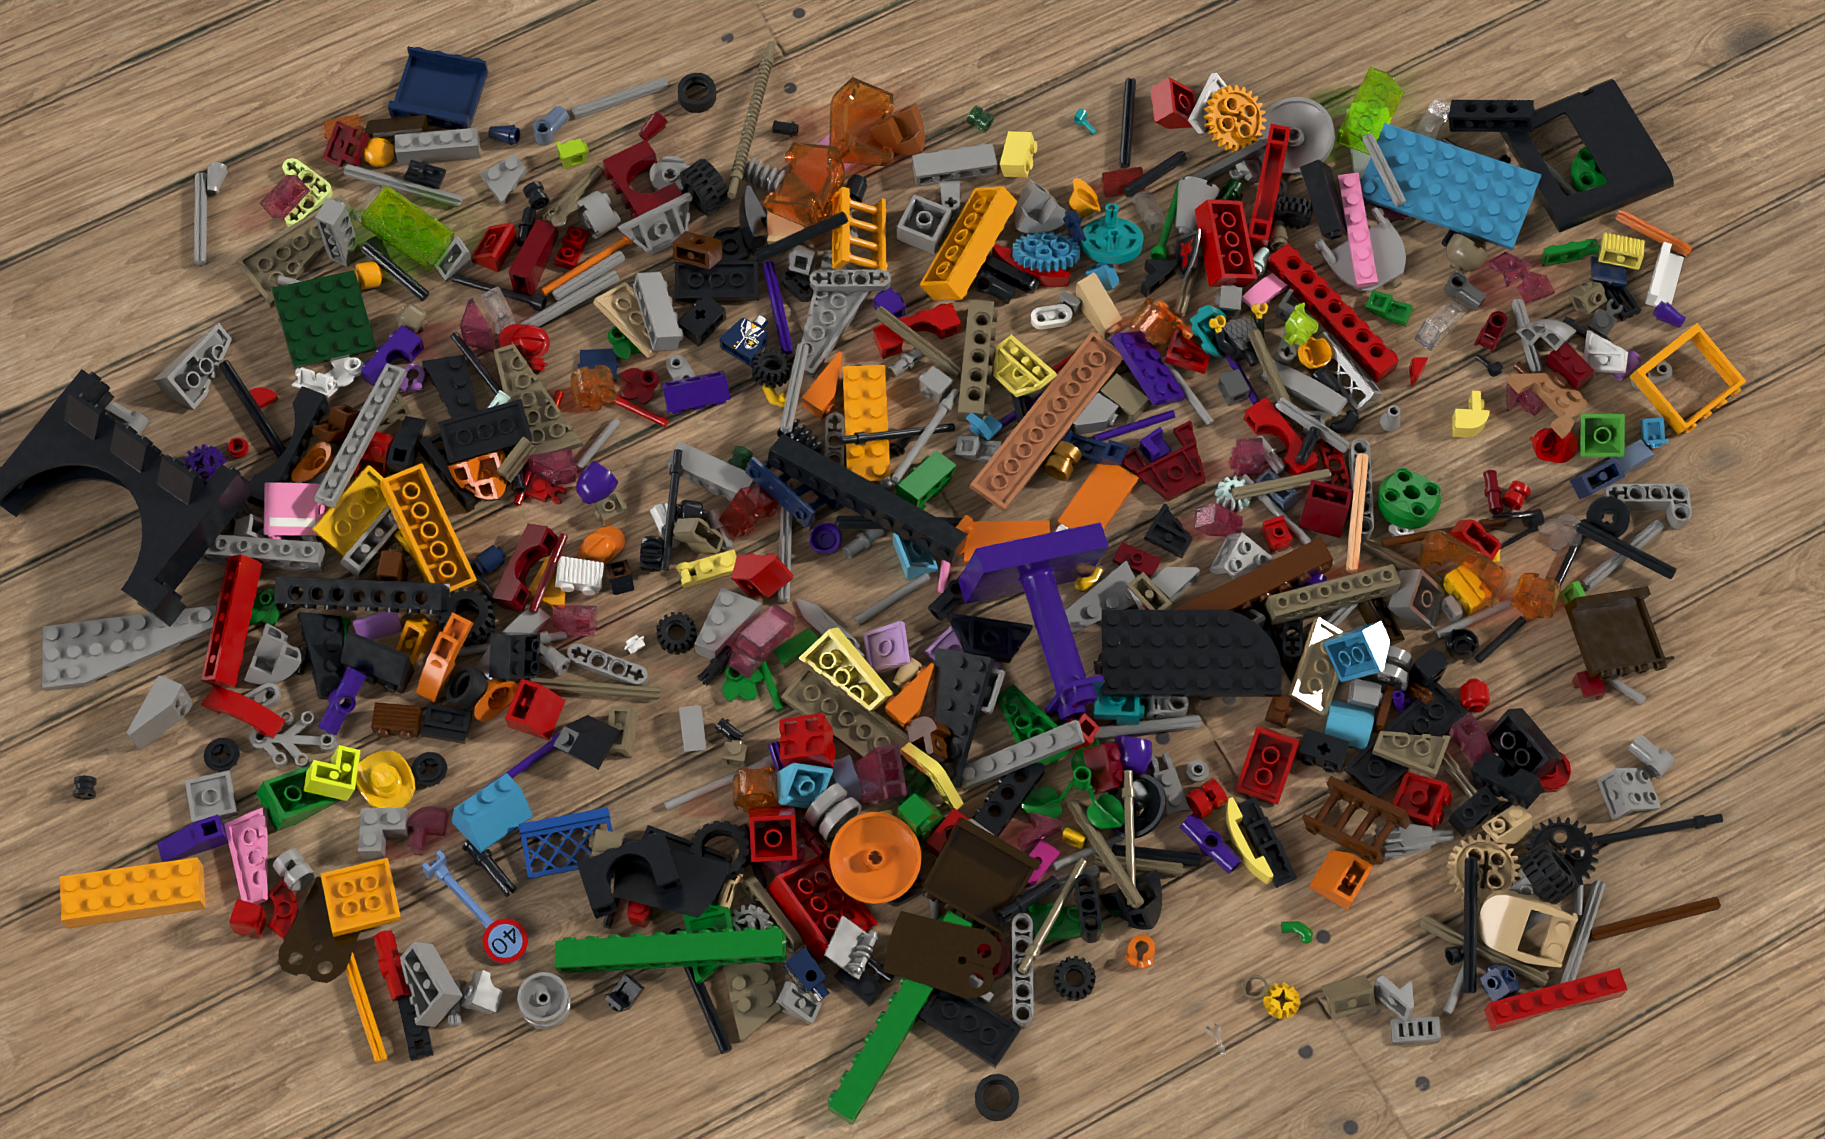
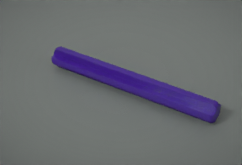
M772 261L765 262L763 270L782 354H792L793 346L774 263Z

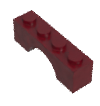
M527 524L492 596L503 609L524 611L532 594L526 587L527 573L534 563L551 555L558 536L548 526Z

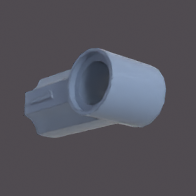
M555 106L543 119H539L534 123L533 129L536 143L546 146L553 141V135L570 119L569 114L564 108Z

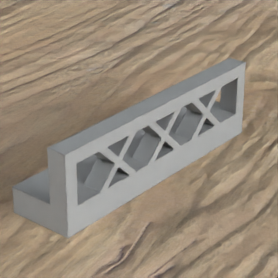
M1322 332L1316 338H1323L1330 345L1331 358L1338 362V370L1331 371L1329 362L1323 368L1329 371L1341 389L1340 391L1357 411H1360L1371 399H1379L1383 395L1381 390L1332 332ZM1342 374H1348L1351 377L1350 387H1345L1342 384ZM1355 389L1361 390L1366 395L1360 403L1355 399Z

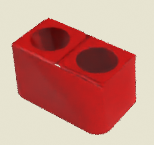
M237 899L229 925L234 934L260 939L267 916L261 905Z

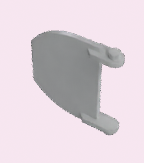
M1376 207L1371 212L1378 224L1369 229L1378 285L1356 287L1348 241L1331 251L1321 238L1316 240V244H1314L1315 249L1322 252V257L1341 281L1352 288L1370 293L1403 275L1406 263L1405 247L1401 237L1388 218H1384L1382 208Z

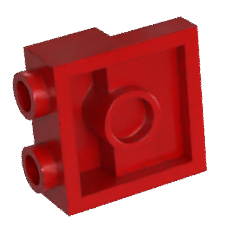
M1406 771L1392 804L1406 810L1413 824L1431 826L1432 830H1434L1436 824L1441 825L1444 812L1442 811L1445 805H1450L1452 793L1448 783Z

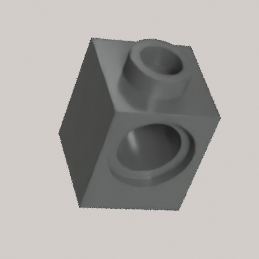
M1239 369L1234 371L1228 370L1219 377L1218 388L1228 406L1248 399L1250 389Z

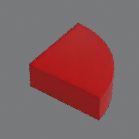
M258 387L249 390L260 409L279 399L277 394L268 388Z

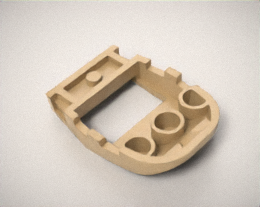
M1498 890L1491 893L1484 900L1477 919V932L1487 946L1528 964L1561 968L1575 924L1578 921V916L1575 913L1570 915L1562 911L1559 905H1554L1540 899L1537 895L1518 894L1517 891ZM1531 909L1552 915L1538 957L1517 950Z

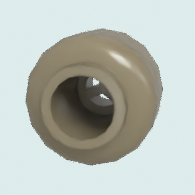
M414 304L403 305L395 319L398 321L399 328L403 325L414 334H417L419 330L423 332L429 322L426 320V311Z

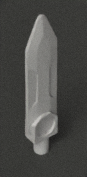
M801 599L796 601L803 618L821 635L829 629L839 628L863 658H865V655L859 650L860 644L857 643V640L819 606Z

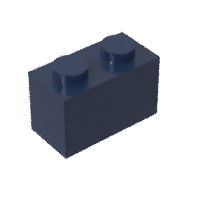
M1616 458L1577 476L1570 480L1578 498L1582 499L1624 478L1625 475Z

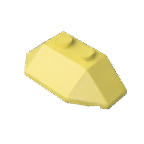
M1012 334L995 347L996 355L993 376L1015 397L1037 393L1057 376L1056 372Z

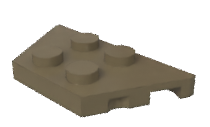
M762 963L723 965L740 1042L747 1040V1037L754 1031L759 1030L770 1018L775 1017L781 1012L780 1004L777 1003L778 996L770 965Z

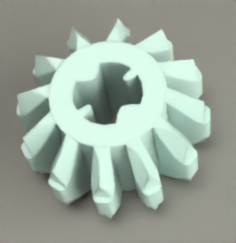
M1235 475L1233 480L1226 477L1224 482H1219L1215 495L1218 497L1216 500L1217 504H1223V510L1228 507L1230 512L1233 513L1235 508L1241 512L1243 506L1248 507L1249 500L1252 497L1234 500L1230 494L1232 493V488L1244 486L1245 480L1237 481Z

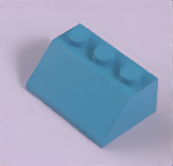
M1378 621L1341 632L1324 641L1323 644L1340 682H1345L1383 671L1390 639L1382 622Z
M506 773L455 807L451 822L482 853L519 827L518 824L526 823L532 819L533 815L522 789Z

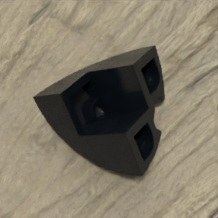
M1157 869L1135 876L1136 889L1144 900V904L1139 908L1127 905V899L1117 884L1099 895L1100 900L1109 913L1115 918L1119 916L1129 922V927L1150 930L1155 927L1162 910V888Z

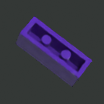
M724 370L662 383L668 413L672 412V414L683 413L688 408H693L694 410L706 407L705 405L712 403L714 405H722L726 403V400H731Z

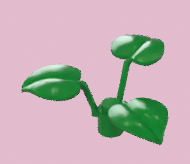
M1095 739L1087 748L1083 746L1073 755L1071 760V767L1074 771L1073 780L1069 781V785L1059 798L1056 790L1052 787L1039 786L1033 789L1021 803L1022 809L1031 817L1044 821L1052 820L1061 814L1062 807L1059 802L1064 800L1070 789L1074 786L1077 790L1083 791L1087 789L1093 804L1087 809V819L1093 826L1101 829L1118 828L1124 825L1125 821L1124 809L1119 800L1109 794H1103L1096 800L1092 791V785H1090L1091 771L1086 767L1083 750L1100 745L1098 739Z

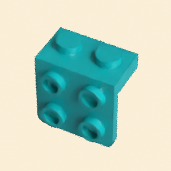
M1211 305L1204 306L1197 311L1198 314L1189 319L1192 323L1191 329L1197 337L1200 336L1203 341L1201 346L1207 354H1211L1214 358L1224 359V353L1217 349L1216 341L1210 331L1213 328L1210 327L1209 321L1220 315L1224 316L1225 319L1227 317L1223 311Z

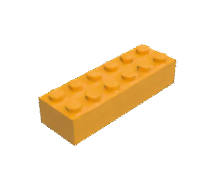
M1004 186L975 188L920 283V287L934 301L962 300L967 294L968 288L976 278L981 265L985 262L989 251L995 245L998 235L1004 229L1006 221L1013 213V209L1017 204L1015 198Z
M885 365L844 366L845 436L854 435L855 432L873 433L888 431ZM889 439L870 441L864 445L846 444L847 469L875 484H878L888 476L890 477Z
M423 463L382 479L380 483L381 491L424 583L450 584V592L454 591L455 593L459 592V588L466 590L473 587L477 579Z
M198 857L60 876L61 920L68 928L206 909L203 865Z

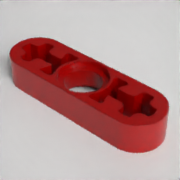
M1321 439L1319 452L1324 469H1329L1331 472V480L1328 483L1336 485L1337 476L1340 475L1339 479L1344 484L1343 488L1349 489L1351 481L1342 452L1332 447V455L1329 456V448L1325 447L1327 442ZM1337 461L1341 467L1336 470L1332 469L1329 466V462Z

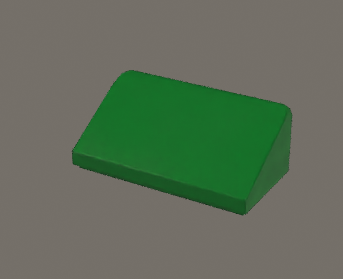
M807 628L772 650L783 668H786L799 660V657L819 638Z

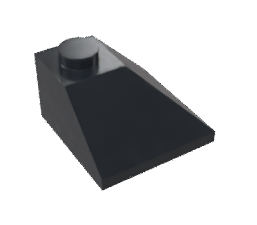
M586 715L565 725L553 746L567 755L599 770L620 730L592 716Z

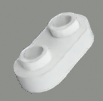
M1065 304L1038 307L1031 313V324L1036 329L1041 330L1066 326L1072 320V310ZM1061 315H1062V316H1064L1065 318H1064V319H1060L1058 316H1061Z

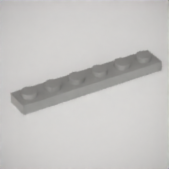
M1071 721L966 764L961 779L963 788L969 790L1085 743L1079 721Z

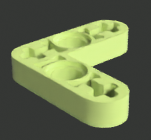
M295 158L284 161L282 168L285 176L305 190L306 193L285 213L284 218L288 227L321 208L325 200L331 198L333 194L331 185L325 179ZM290 167H291V168H295V167H296L297 172L294 171L293 169H291V170L289 171V168H290ZM306 176L313 177L310 183H303L302 180ZM318 185V187H319L321 190H325V189H326V192H325V193H324V192H320V193H319V190H318V188H317L316 186ZM305 202H314L313 207L309 209L303 207ZM292 217H293V218H297V217H298V220H297V221H296V220H292V221H291V218H292Z

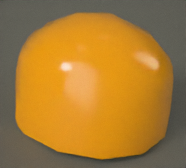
M373 137L367 141L368 145L363 150L365 162H368L374 168L385 167L392 162L395 157V149L390 141L383 137Z
M1310 337L1306 344L1299 345V360L1309 369L1323 367L1331 360V347L1323 338L1314 339Z

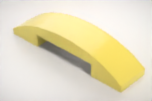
M1231 797L1228 799L1226 806V825L1233 848L1243 859L1242 862L1247 869L1258 879L1269 884L1272 882L1274 875L1264 856L1257 859L1254 858L1238 827V824H1241L1243 815L1234 798Z

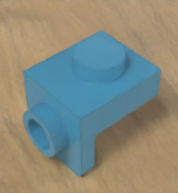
M971 412L966 417L967 421L971 424L969 429L977 436L980 434L987 441H990L1003 427L991 415L981 420Z
M1664 417L1640 419L1641 438L1645 445H1649V448H1662V443H1669V440L1665 438Z

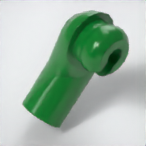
M1300 921L1281 922L1282 933H1297L1300 935L1302 943L1308 944L1312 942L1313 931Z

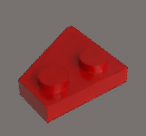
M1174 328L1164 362L1205 374L1211 354H1207L1191 338L1186 340L1180 335V330Z

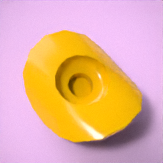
M381 750L359 762L356 785L372 807L404 808L411 801L415 792V779L408 763L401 754L396 751Z

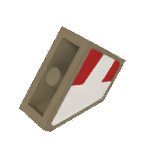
M1144 572L1126 585L1139 610H1171L1172 602Z

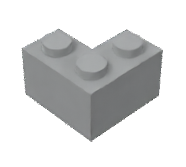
M361 808L358 852L363 860L385 858L387 838H409L410 814L407 808Z

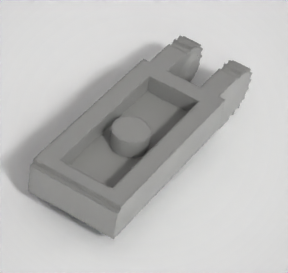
M1168 752L1162 755L1167 770L1160 771L1155 756H1152L1150 764L1153 778L1162 785L1166 793V815L1171 816L1188 811L1187 800Z

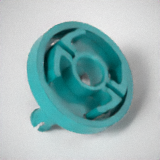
M1109 203L1105 207V218L1091 221L1083 228L1087 241L1081 240V248L1089 258L1105 264L1126 263L1135 259L1141 253L1143 233L1133 222L1118 218L1119 206L1113 203L1111 210V203Z

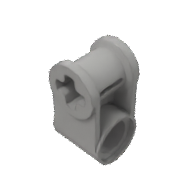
M960 181L939 182L941 205L952 209L951 221H955L960 215Z
M1284 329L1275 361L1292 368L1298 354L1299 345L1290 346L1283 339V336L1286 335Z
M1146 697V701H1148L1147 719L1157 720L1183 717L1187 714V697ZM1175 703H1180L1184 707L1181 709H1176L1172 705Z

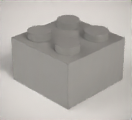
M914 194L897 226V240L935 254L951 223L952 209Z

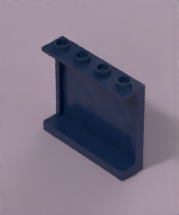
M408 46L409 57L394 101L390 100L388 104L390 117L426 115L428 125L451 130L471 128L488 75L486 61L479 58L463 57L459 54L452 55L441 51H430L421 47Z

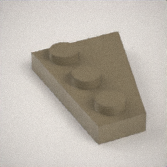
M1380 731L1372 754L1435 778L1451 736L1443 735L1442 737L1431 736V734L1408 735V733Z

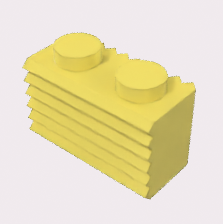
M1605 232L1599 245L1598 262L1639 270L1644 257L1645 241L1631 237L1628 238L1627 236L1623 237V235L1607 234Z

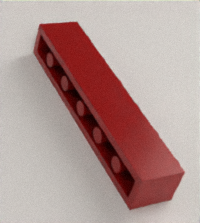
M243 554L228 556L201 677V681L215 687H236L249 622L252 617L258 580L261 575L262 563Z

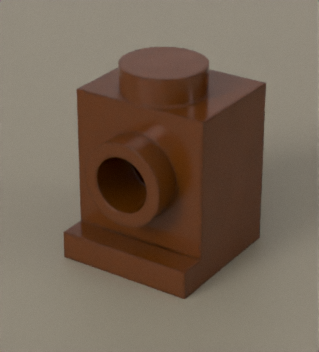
M1285 695L1273 697L1265 721L1285 728L1293 709L1292 706H1289L1291 698Z

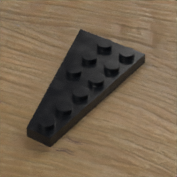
M935 648L936 721L946 725L951 733L949 737L944 739L947 745L946 752L948 758L942 762H937L945 770L953 786L959 788L995 660L990 657Z

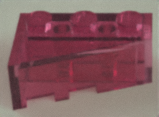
M777 604L772 605L739 633L728 665L749 679L783 640L792 635L795 629L793 624L796 617Z

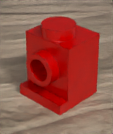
M1284 515L1263 521L1261 532L1270 553L1287 550L1291 546L1293 539L1285 523Z

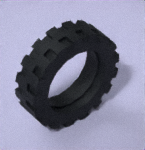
M713 821V824L709 825L707 823L703 825L701 830L698 829L696 831L695 838L692 837L690 842L691 848H689V853L702 856L704 845L716 836L731 837L737 842L739 846L738 856L730 864L723 883L730 879L735 880L738 878L737 875L745 872L746 865L748 866L750 863L751 848L746 833L738 825H732L729 821H724V823Z

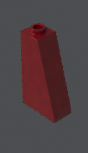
M536 220L509 269L512 288L515 292L529 296L535 294L559 236L557 227H554L548 220Z

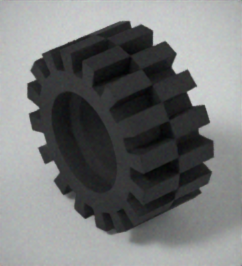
M1284 195L1283 198L1279 197L1276 201L1274 220H1281L1285 223V227L1290 226L1292 229L1293 227L1300 229V226L1305 228L1311 221L1313 211L1311 202L1307 201L1306 198L1300 199L1301 196L1294 197L1290 195L1288 197Z
M764 349L763 353L760 351L754 357L752 377L754 376L755 381L759 380L761 386L765 383L767 388H769V385H772V388H776L777 384L781 387L783 383L786 384L787 380H789L791 360L787 358L785 353L781 355L780 350L776 353L774 349H771L770 352ZM771 366L777 368L778 370H769L765 367Z
M671 612V616L668 617L666 614L664 615V620H659L656 633L658 643L664 651L667 649L668 653L671 654L674 651L675 655H679V651L686 653L687 648L690 650L692 644L695 645V638H697L696 627L693 619H689V615L685 614L683 616L682 612H678V615H675L674 612ZM672 627H682L685 630L683 638L679 640L671 639L668 636V632Z
M1070 956L1066 957V960L1060 961L1059 966L1057 965L1053 981L1056 986L1055 989L1057 992H1060V996L1063 998L1066 996L1067 1000L1071 1001V998H1074L1075 1001H1079L1081 997L1084 999L1087 994L1090 995L1094 988L1096 980L1095 970L1091 967L1092 964L1090 962H1085V958L1078 959V956H1074L1071 959ZM1073 970L1079 971L1084 979L1082 984L1079 986L1069 985L1066 981L1068 972Z

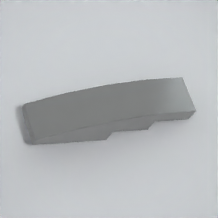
M1273 360L1288 395L1299 398L1301 404L1337 417L1348 402L1346 398L1315 379ZM1263 372L1261 374L1262 380L1268 382L1267 377Z

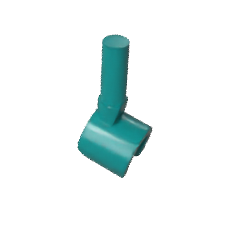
M1081 108L1078 109L1074 116V122L1078 125L1082 124L1095 135L1097 131L1085 120L1088 116L1087 112Z

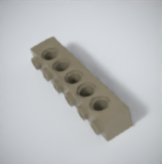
M969 299L957 421L968 422L966 417L971 412L981 420H983V416H988L989 403H985V397L990 396L991 384H987V378L992 376V365L988 364L989 359H993L994 347H990L991 341H995L996 328H992V324L997 322L998 310H994V301ZM983 322L986 325L981 326L978 323ZM977 341H983L984 343H983V344H977L976 342H977ZM979 359V360H981V361H983V362H981V363H976V362H974V360ZM978 378L980 379V381L975 382L972 381V379ZM977 397L978 400L973 401L970 398Z
M1394 564L1268 596L1265 607L1271 624L1275 625L1397 593L1401 583Z

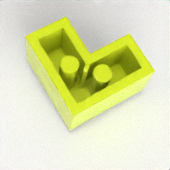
M339 745L331 757V764L313 760L306 772L304 791L348 801L355 790L361 750Z

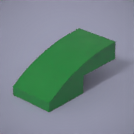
M1373 290L1365 309L1390 322L1406 326L1413 312V305L1393 300V295Z

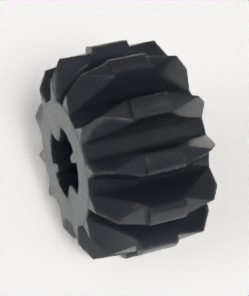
M650 535L642 539L640 549V568L642 571H661L664 542L662 537Z

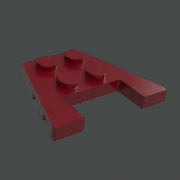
M1191 420L1173 430L1182 448L1148 465L1145 464L1137 449L1133 448L1127 451L1122 461L1126 468L1138 476L1167 502L1205 484L1206 479L1201 458L1198 454Z

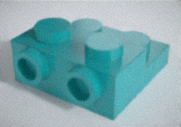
M1102 687L1096 693L1097 700L1094 706V719L1117 720V724L1139 725V720L1144 719V705H1140V702L1145 700V697H1102Z

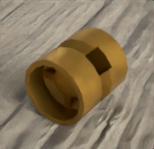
M1059 441L1053 449L1052 455L1046 461L1044 470L1054 479L1067 481L1073 472V467L1078 464L1082 457V453L1073 444Z

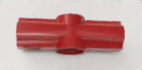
M392 930L377 933L373 936L379 956L378 963L382 976L386 979L391 1000L395 1002L397 999L412 996L409 985L405 981L400 960L401 953L398 951Z

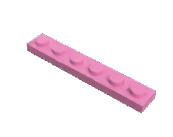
M1359 173L1338 175L1337 180L1356 287L1378 285Z

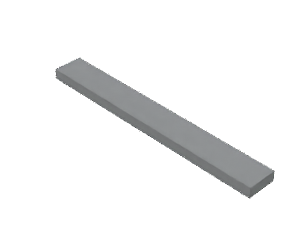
M386 363L314 496V502L335 508L407 374L406 369Z

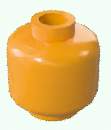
M375 261L358 263L355 269H353L355 270L359 288L362 290L379 287L382 279L385 278L384 270Z

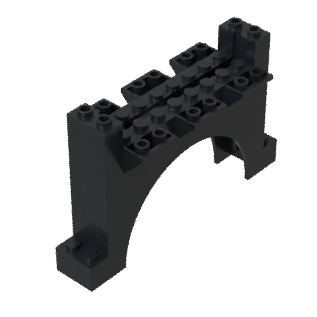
M81 369L2 467H0V507L17 517L31 502L46 492L78 481H105L129 490L140 512L142 541L135 567L121 590L136 600L137 604L171 627L187 607L180 601L183 597L175 591L176 588L254 491L248 486L250 482L232 466L228 469L221 464L211 478L205 481L198 472L192 468L188 469L185 467V464L178 458L162 454V451L153 445L151 440L144 435L141 437L128 424L125 426L122 423L116 422L105 410L114 398L109 392L110 387L101 381L102 379L91 371L88 374Z

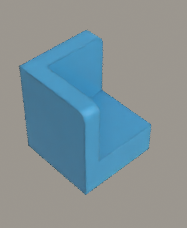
M1099 262L1093 264L1086 271L1087 276L1094 272L1106 291L1114 289L1120 282L1113 264Z

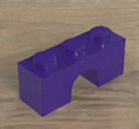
M403 325L398 330H395L391 334L390 339L377 349L374 357L364 363L361 370L364 380L374 386L386 363L390 364L394 359L403 358L412 363L424 349L422 338Z

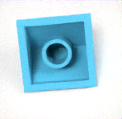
M893 533V545L907 580L917 578L924 573L935 572L939 569L932 553Z
M1332 699L1324 734L1349 741L1348 747L1363 750L1369 742L1374 723L1375 709L1355 706Z
M792 763L778 771V803L780 805L808 809L816 798L826 790L833 769Z

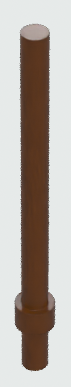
M1487 518L1478 521L1486 532L1491 531L1492 528L1507 525L1505 518L1494 520ZM1453 527L1381 539L1382 547L1451 536L1450 532Z

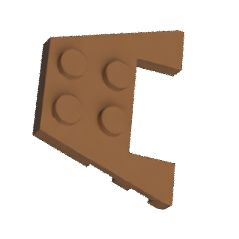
M1558 372L1511 374L1505 380L1518 394L1531 388L1554 411L1559 418L1555 419L1549 426L1562 439L1568 435L1587 403L1580 392L1575 390L1567 382L1566 378Z

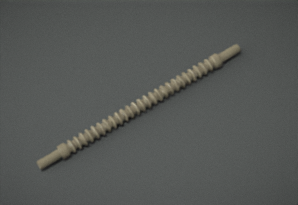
M773 41L768 42L765 55L761 58L759 72L757 73L752 98L750 99L751 102L749 103L745 124L743 125L744 128L742 129L738 150L736 151L732 172L729 177L731 181L727 193L729 198H735L738 184L743 178L761 104L763 103L762 100L764 99L769 74L771 73L770 70L774 62L773 53L776 43Z

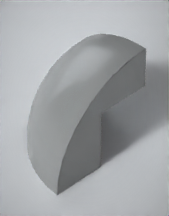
M1029 179L1016 205L1014 216L1016 229L1028 234H1034V232L1042 234L1043 231L1046 233L1064 224L1063 217L1065 216V211L1069 209L1061 201L1054 199L1049 191Z
M1541 319L1522 326L1516 332L1530 346L1542 337L1556 351L1576 333V330L1558 320Z
M266 623L244 681L265 684L276 683L288 678L297 670L301 663L299 648L289 644L288 635Z

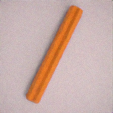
M1623 209L1616 215L1617 221L1661 244L1663 242L1672 244L1671 249L1685 257H1688L1693 247Z

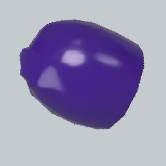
M591 461L580 474L576 491L582 498V502L587 504L596 503L609 497L618 485V480L601 464Z
M1116 735L1115 743H1117L1120 751L1123 771L1132 770L1133 774H1145L1151 762L1152 742L1147 739Z

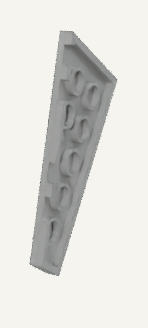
M824 250L819 270H835L832 269V254ZM848 263L841 270L861 269ZM828 277V284H831V277ZM837 277L834 280L839 285L846 281L843 277ZM857 277L855 279L857 284H864L867 281L864 277ZM870 277V284H873V277ZM821 278L817 279L818 284L821 283ZM814 290L801 342L809 346L804 369L806 375L812 378L815 377L872 291Z

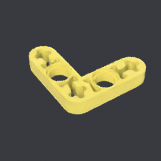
M910 742L900 749L901 754L910 764L930 777L944 803L951 810L954 808L958 810L964 805L945 770L937 761Z

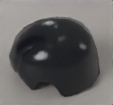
M1465 628L1453 629L1448 636H1445L1446 651L1452 658L1467 660L1478 651V637L1473 631Z

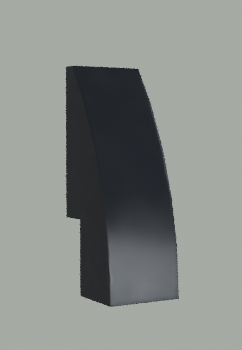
M747 186L741 198L739 221L743 239L748 250L763 247L768 237V232L764 227L767 216L752 187Z

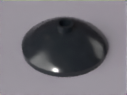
M1141 773L1133 774V788H1135V798L1133 799L1134 839L1149 834L1159 825L1167 805L1166 793L1162 785L1152 776ZM1122 788L1108 792L1109 795L1119 800L1124 809ZM1125 821L1121 827L1110 828L1115 834L1125 838Z

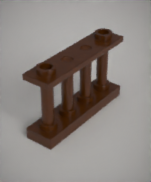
M1331 776L1326 782L1330 791V797L1316 817L1312 818L1306 814L1302 816L1306 830L1313 835L1319 834L1362 855L1369 862L1375 861L1382 865L1384 859L1379 849L1394 827L1400 826L1407 829L1411 821L1407 811ZM1342 799L1349 802V805L1333 827L1323 823L1338 800ZM1361 808L1368 812L1352 836L1342 832L1357 809ZM1380 817L1387 821L1371 845L1361 841V838L1375 818Z

